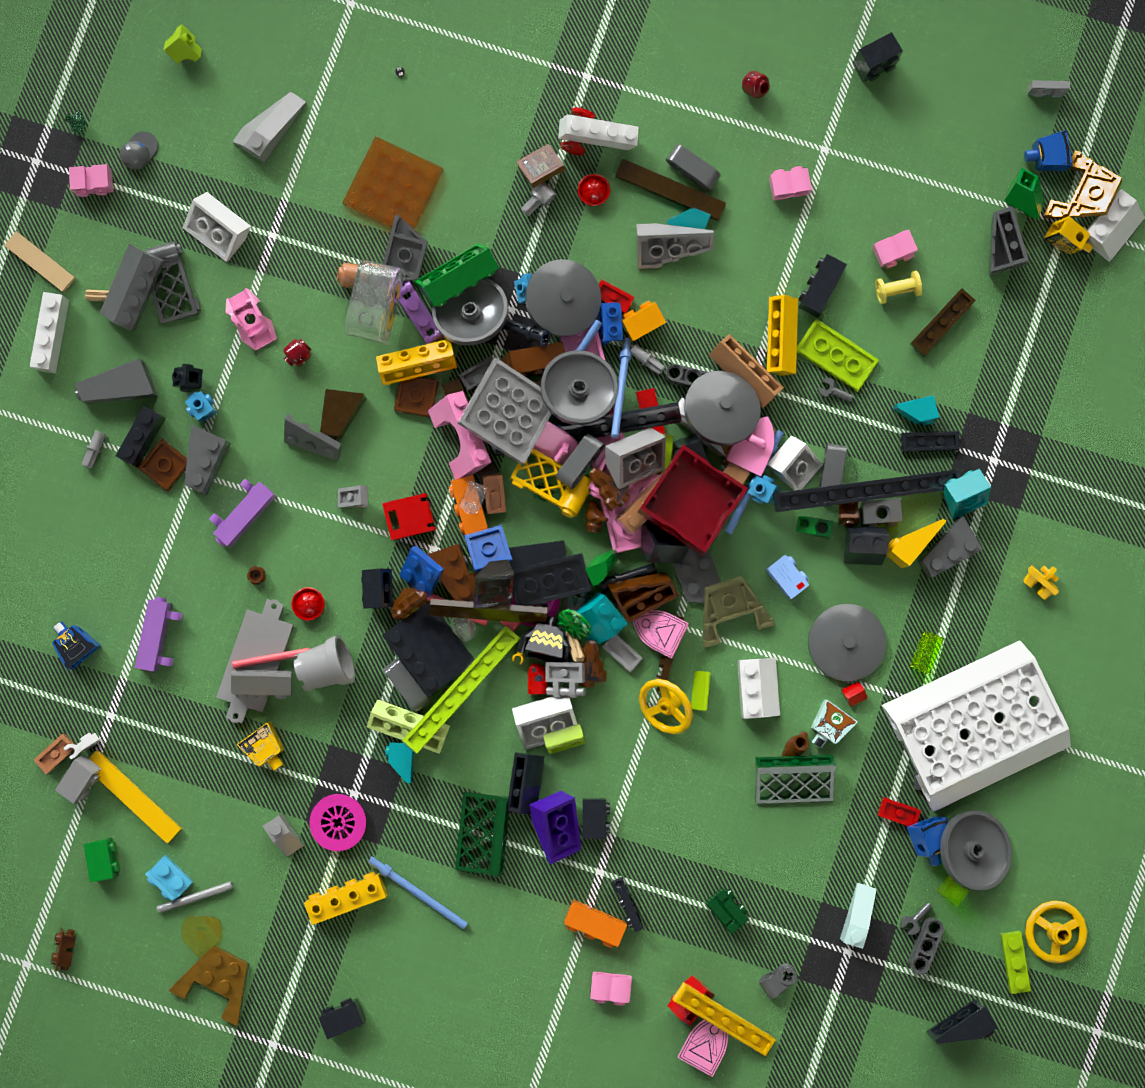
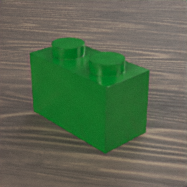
M112 837L83 844L90 883L119 876L120 865L115 857L117 847Z

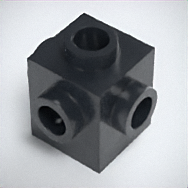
M182 364V367L174 368L172 387L180 388L181 392H191L192 389H200L202 386L203 369L194 368V365Z

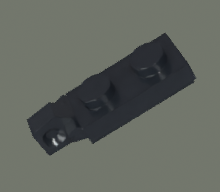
M620 877L613 880V890L621 896L619 898L620 905L628 913L626 919L629 927H633L635 932L642 930L643 923L624 878Z

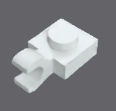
M96 733L84 735L80 738L81 742L78 745H66L64 747L65 751L70 748L75 750L70 759H75L80 753L99 743L100 739Z

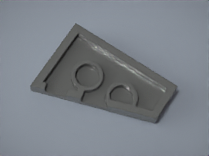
M287 413L284 422V443L338 461L341 453V443L322 432H313L308 428L309 425L304 422L302 424L292 420L293 416Z

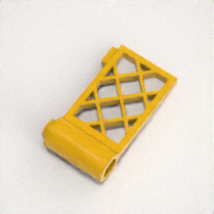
M532 449L531 454L536 456L537 463L528 465L526 460L525 466L522 467L518 463L510 477L512 480L511 484L520 489L525 487L558 506L564 516L568 518L576 517L590 492L588 487L592 480L584 476L574 489H570L556 479L558 485L549 487L546 477L554 475L556 477L557 469H560L562 465L539 451ZM547 463L552 465L554 472L545 474L542 465ZM539 466L541 476L532 478L529 468ZM526 469L529 479L522 480L516 477V474L519 470ZM543 479L545 488L537 489L534 485V480ZM560 489L561 497L559 501L552 497L550 490Z

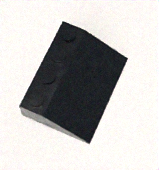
M430 601L382 635L428 697L433 696L463 673L475 660L443 617L430 616Z

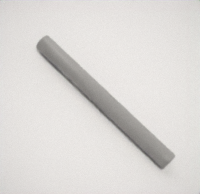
M230 881L157 906V912L160 914L233 889V883Z

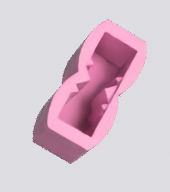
M802 166L794 167L791 171L779 169L774 171L769 177L773 200L805 196L812 191L808 168H802Z
M910 230L900 232L872 246L880 267L886 266L887 269L897 265L899 260L904 259V261H908L914 258V254L918 251Z
M593 972L590 999H594L596 1003L614 1001L613 1004L620 1006L629 1003L632 976Z

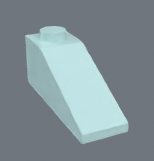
M860 883L856 884L840 937L844 943L863 949L869 930L876 888Z

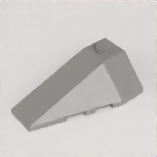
M289 92L243 126L233 140V143L262 163H265L306 105V101Z
M656 223L636 224L638 269L658 268L670 261H680L679 258L688 255L695 256L713 250L714 231Z

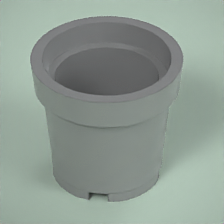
M340 635L333 636L327 639L325 643L295 655L297 657L294 660L295 672L298 680H303L305 685L302 688L305 691L335 684L346 685L353 683L355 680L353 660L347 644Z

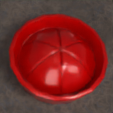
M589 174L583 177L578 185L580 199L591 206L604 203L611 191L607 179L598 174Z
M307 587L298 590L294 594L291 607L299 619L310 621L322 614L325 603L322 594L317 589Z

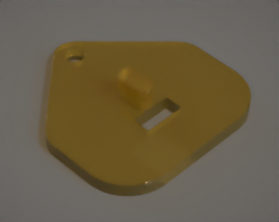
M189 916L182 923L181 937L192 951L201 957L220 940L221 922L216 917ZM198 926H200V927H206V930H197V929H198Z

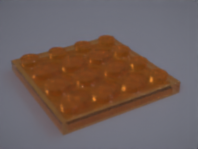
M375 136L342 203L390 227L393 225L396 214L415 229L443 172V168Z

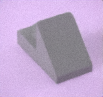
M359 485L338 489V508H365L368 506L367 486Z

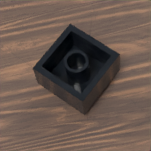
M891 32L860 48L852 65L863 83L868 80L871 82L880 76L879 74L894 70L903 50Z

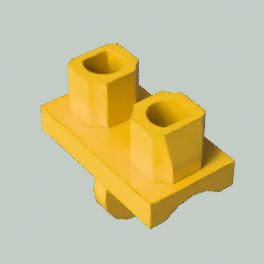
M1031 565L1023 582L1032 588L1039 581L1043 586L1037 591V594L1044 600L1052 594L1056 595L1059 592L1058 587L1049 579L1054 582L1059 579L1054 574L1057 569L1054 566L1050 569L1043 566L1040 569L1044 573L1043 575Z

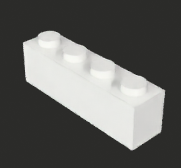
M567 114L560 119L558 139L631 150L637 146L639 127Z
M43 292L30 367L37 371L56 374L69 299L63 295Z

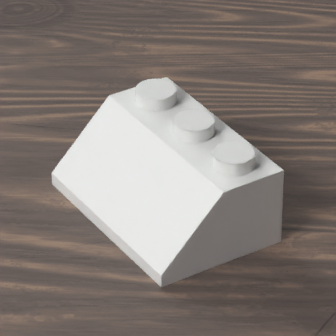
M1121 189L1117 193L1107 215L1097 216L1087 229L1090 233L1087 242L1093 246L1092 249L1109 262L1145 218L1137 200Z
M208 192L193 199L183 225V229L226 262L230 260L246 240L251 227Z
M776 658L737 660L741 718L780 716Z
M566 695L561 697L552 696L512 708L515 723L525 750L544 745V734L577 725L570 698Z

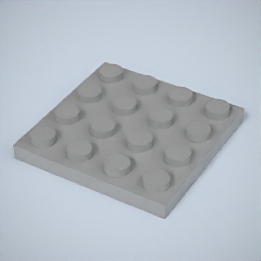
M494 358L457 424L523 465L552 413L543 402L540 386L499 359Z

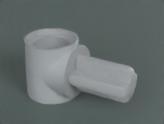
M545 182L532 189L531 199L521 210L525 215L530 216L539 205H548L556 196V192Z

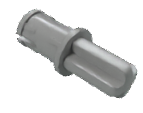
M635 344L630 350L631 355L638 359L642 366H647L657 375L661 374L664 370V365L652 357V353L648 354L638 344Z
M97 430L94 431L95 433L89 446H86L88 449L81 465L87 468L93 467L98 453H101L100 448L106 437V434Z

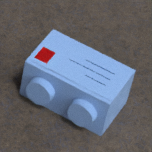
M784 555L765 570L788 600H790L809 586L807 582L809 579L803 571L799 572L795 567L797 564L791 556L787 557Z

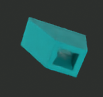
M692 208L669 218L667 224L706 229L711 214Z

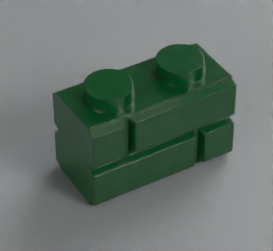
M721 887L705 901V904L732 935L749 920L746 916L749 912L742 904L737 905L734 899L736 897L729 888L725 891Z

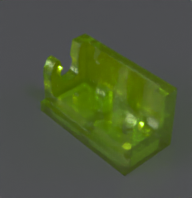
M924 631L910 668L931 675L944 638Z

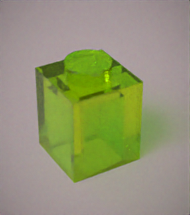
M950 876L937 889L938 893L956 907L969 893L966 888L958 885Z

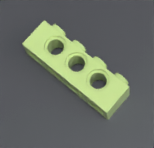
M377 700L371 711L367 728L403 740L424 716ZM444 724L424 748L440 754L450 725Z

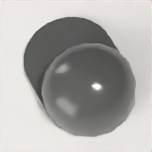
M149 132L136 133L120 149L122 163L131 170L144 168L156 154L158 142L154 135Z

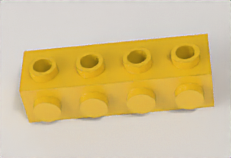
M788 295L769 297L767 371L779 376L796 374L798 299Z
M447 339L376 356L378 372L383 385L457 368L452 344Z
M370 872L363 875L364 879L357 881L355 878L345 882L346 886L338 888V885L326 889L327 893L320 895L317 892L308 896L309 900L304 902L311 924H317L386 898L388 893L381 874Z

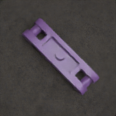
M409 281L406 282L400 291L399 301L426 344L433 343L438 339L442 340L444 337L437 330L432 316ZM409 292L411 297L405 300L403 295ZM433 329L435 333L428 336L427 332Z

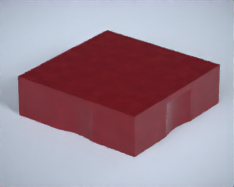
M682 445L637 513L703 556L748 488L725 472L717 470L703 457Z

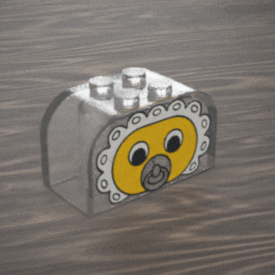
M364 259L360 262L346 316V335L389 345L406 271L398 267Z

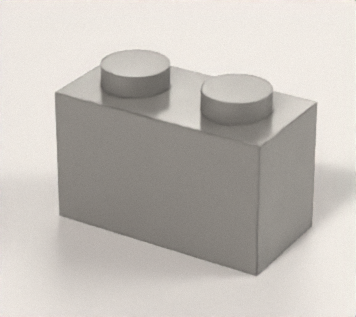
M83 755L72 762L55 791L73 804L80 800L83 801L90 793L89 788L98 781L100 777L98 774L102 768Z

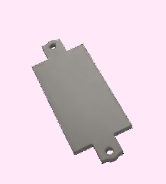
M267 599L262 614L246 610L216 698L231 702L226 718L233 723H243L248 708L263 713L267 698H255L253 694H248L247 698H237L236 694H231L232 661L284 652L293 624L279 620L284 604H281L278 600ZM273 603L277 605L276 609L271 608ZM280 661L237 669L277 671ZM237 713L238 718H233V714Z

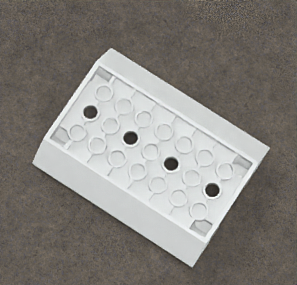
M1021 641L1006 646L882 705L898 741H903L918 773L915 777L932 812L1071 746L1069 727L1035 657ZM1031 696H1035L1038 699V704L1035 707L1029 704ZM997 712L1003 715L1001 723H997L994 719ZM964 728L969 732L966 740L961 739L959 735L960 731ZM928 745L934 748L932 756L925 754V748Z

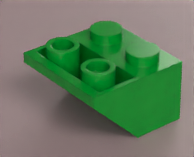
M1021 167L1008 188L1004 202L1010 207L1013 206V208L1023 211L1026 216L1038 219L1045 201L1039 177Z

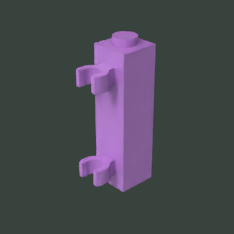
M244 479L240 485L249 493L224 521L217 514H213L209 518L211 522L218 526L213 534L217 537L215 540L221 546L225 547L227 545L232 547L277 497L263 483L258 482L254 487L248 480Z
M155 597V600L148 599L135 668L159 671L160 665L173 666L174 659L162 657L169 619L182 621L183 613L171 611L172 603H167L166 598Z

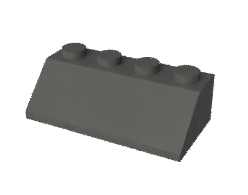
M129 244L100 314L119 326L130 331L135 330L165 260Z

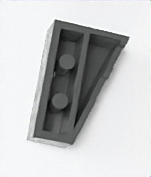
M1013 206L995 211L992 215L989 276L1025 266L1029 261Z
M191 425L184 485L207 495L231 443Z
M961 516L955 520L952 526L918 563L928 579L974 555L983 548L965 517Z

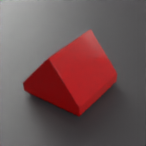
M859 681L841 690L850 707L867 699L865 689Z

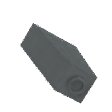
M140 358L75 383L77 398L86 404L146 399L158 396L145 362Z

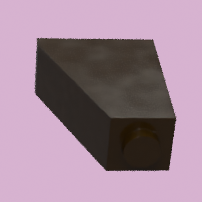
M326 389L320 432L334 440L336 438L342 439L366 400L364 393Z

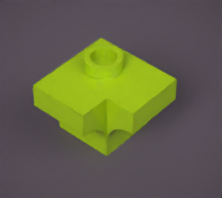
M181 24L176 28L174 34L165 41L163 51L178 64L184 59H191L196 62L201 56L202 48L195 42L196 37Z

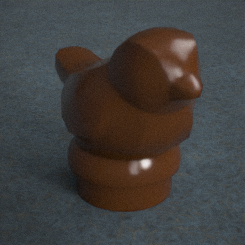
M589 501L585 513L587 519L585 524L586 530L593 533H601L603 522L608 521L609 518L605 517L597 502Z
M802 731L799 735L791 737L786 742L781 756H801L808 747L807 733Z

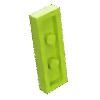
M1020 931L1000 933L1009 992L1015 994L1031 991L1022 933Z

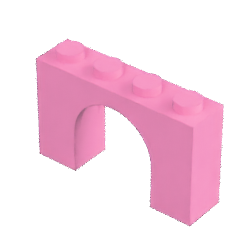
M463 391L446 395L428 410L434 428L452 424L458 433L460 453L457 458L449 463L455 480L474 475L491 463L483 440L457 424L468 405Z

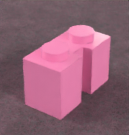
M107 164L91 165L92 167L86 168L84 166L69 167L70 190L75 195L87 197L89 194L107 195L108 192H113L112 170Z

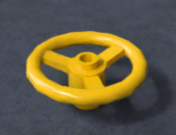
M655 679L648 681L641 688L639 694L640 709L653 727L669 734L683 733L690 727L693 719L692 705L687 695L677 685L667 680ZM660 687L662 697L658 700L657 705L648 708L646 700L648 691L651 688ZM682 704L685 709V716L678 709ZM660 712L665 715H673L681 725L675 727L667 726L658 721L653 715Z
M1050 901L1042 903L1031 912L1026 921L1025 935L1028 946L1037 957L1046 962L1060 964L1071 961L1081 953L1086 944L1087 927L1083 916L1075 907L1066 902ZM1055 908L1067 911L1072 914L1074 919L1065 924L1058 922L1049 923L1040 915L1046 910ZM1035 923L1047 930V936L1052 941L1051 955L1042 951L1036 944L1033 935ZM1079 927V938L1075 947L1067 954L1060 955L1061 945L1068 944L1072 938L1071 930Z

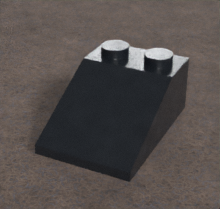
M973 999L926 1032L937 1044L987 1038L998 1027L986 1008Z

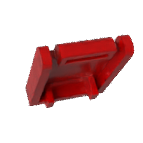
M427 493L382 503L391 541L436 530L435 526L427 527L428 524L434 523L429 500L421 502V499L428 497ZM396 511L400 528L392 530L389 513Z

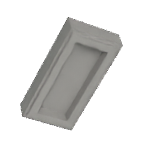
M618 635L608 639L602 646L628 672H631L643 659Z

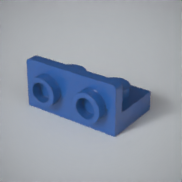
M601 303L598 314V321L602 323L599 328L601 345H608L611 341H622L621 304Z

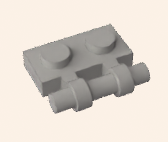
M546 662V682H553V687H547L546 689L547 695H553L554 697L566 695L571 698L585 696V688H578L577 683L585 682V663ZM561 682H569V688H562Z

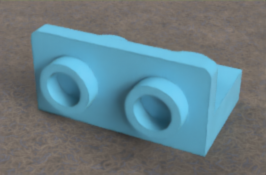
M164 855L145 874L148 877V882L154 887L157 886L162 891L161 894L167 900L171 899L172 901L178 899L194 882L167 855Z

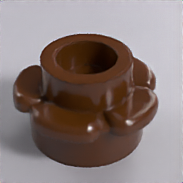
M251 567L247 573L248 580L254 585L263 583L266 579L264 568Z

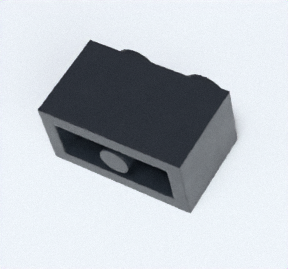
M392 569L362 570L363 609L393 607Z
M583 798V839H606V834H610V822H606V814H610V803H606V798Z
M350 997L341 1001L340 1006L334 1008L331 1005L322 1010L323 1013L318 1018L327 1040L365 1023L366 1018L358 998L352 1000Z

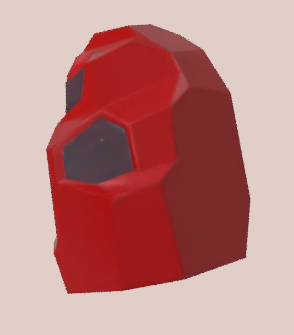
M532 664L528 670V694H547L546 669L540 664Z

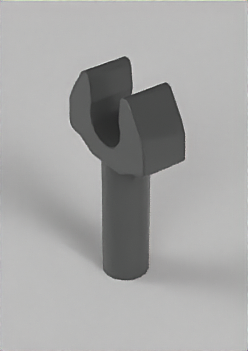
M824 378L821 380L822 383L827 384L829 387L828 390L823 388L817 389L822 397L826 398L828 395L833 394L851 402L853 395L836 388L834 379Z
M927 902L914 916L904 915L900 926L903 928L907 923L911 922L912 928L908 930L907 934L913 935L920 931L919 921L933 907Z

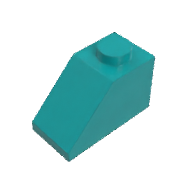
M934 395L898 403L893 406L895 412L915 424L923 423V426L934 424V420L939 418Z
M390 742L385 750V757L388 758V763L406 783H411L413 778L414 752L403 742Z

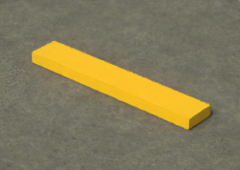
M96 750L89 757L92 762L102 768L98 774L100 776L98 780L167 844L178 834L182 828L100 751Z
M684 982L673 997L674 1002L764 1056L767 1055L776 1041L773 1036Z

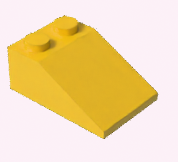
M939 520L905 536L892 539L888 544L887 557L900 568L910 566L946 523V520Z

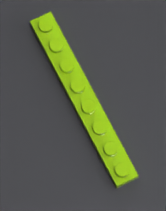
M505 626L402 742L417 755L516 645L520 638Z

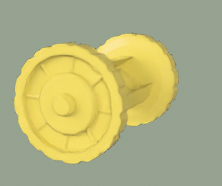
M917 271L911 272L910 279L884 284L882 279H876L875 282L880 304H885L888 296L913 291L916 296L922 295L921 278Z

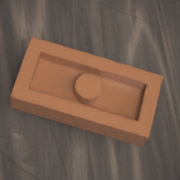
M502 474L482 476L487 514L506 512Z
M63 733L34 759V762L45 774H49L74 751L73 748L65 751L64 747L74 743Z

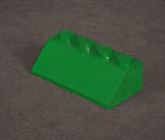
M477 243L414 282L432 306L440 307L446 304L447 299L452 296L457 297L461 295L467 287L476 286L480 279L494 275L495 270L499 269V266L490 249Z

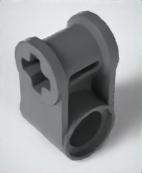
M783 963L772 972L764 975L758 983L769 999H773L796 982L797 974L791 964ZM787 971L791 976L787 977L784 975V972Z

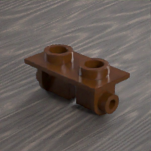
M60 927L59 933L55 934L54 945H57L56 953H52L51 965H53L55 971H57L58 966H61V970H68L71 966L73 952L66 951V948L74 949L76 934L73 929H67L66 933Z

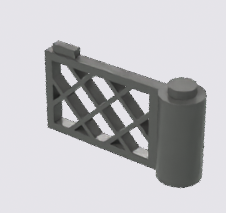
M172 241L146 249L145 251L165 260L162 269L166 268L165 272L161 270L163 276L159 283H156V289L154 287L152 290V297L161 324L199 314L198 309H201L198 298L193 297L182 263L181 255L184 252L181 244ZM179 265L180 272L177 278L168 274L171 266ZM166 276L175 279L171 289L162 286ZM178 282L186 287L183 296L173 292ZM160 287L169 291L165 301L158 299L157 293ZM172 293L181 298L176 308L168 304ZM184 300L191 303L192 311L185 313L179 310ZM167 305L175 311L172 317L165 319L163 310Z

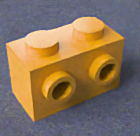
M647 301L640 305L641 309L634 312L631 310L623 315L622 324L632 341L667 323L656 302L651 303Z

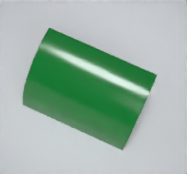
M616 549L596 556L585 568L593 586L601 583L616 565L618 559Z

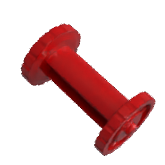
M574 107L571 110V114L574 116L591 119L596 117L594 113L584 108ZM563 141L560 148L565 152L582 156L585 153V149L580 146V142Z

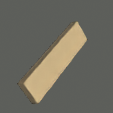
M17 231L4 245L64 293L76 279Z

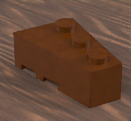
M563 342L548 344L545 347L536 346L509 351L500 361L526 378L541 376L547 365L555 357L565 353Z
M459 544L427 554L444 569L440 581L456 601L472 602L478 600L477 593L474 594L467 575L470 573Z
M665 572L607 584L627 623L679 596L672 580Z

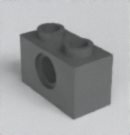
M901 498L869 500L859 503L861 526L867 525V527L878 528V524H886V527H895L897 523L903 521ZM878 509H882L885 512L884 519H880L877 516Z

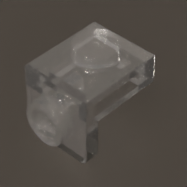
M470 480L459 507L463 508L467 513L477 514L488 488Z

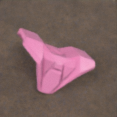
M246 288L232 298L226 299V314L231 316L232 322L238 329L241 341L256 351L273 342L277 337L272 321L263 316L257 306L260 300ZM248 314L255 315L256 320L253 324L245 322V317Z

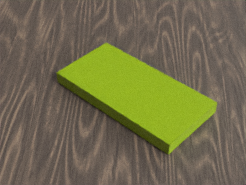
M818 319L814 320L797 346V353L856 392L860 390L879 359Z

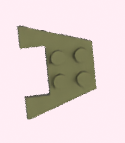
M742 576L704 588L702 645L704 648L721 643L716 624L753 612L759 630L775 625L774 620Z

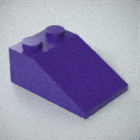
M559 791L530 804L532 823L549 864H553L582 850L575 797Z

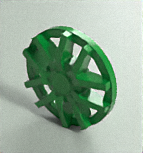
M566 609L559 614L560 622L558 624L563 627V631L570 633L574 639L578 637L582 640L591 634V625L580 613Z

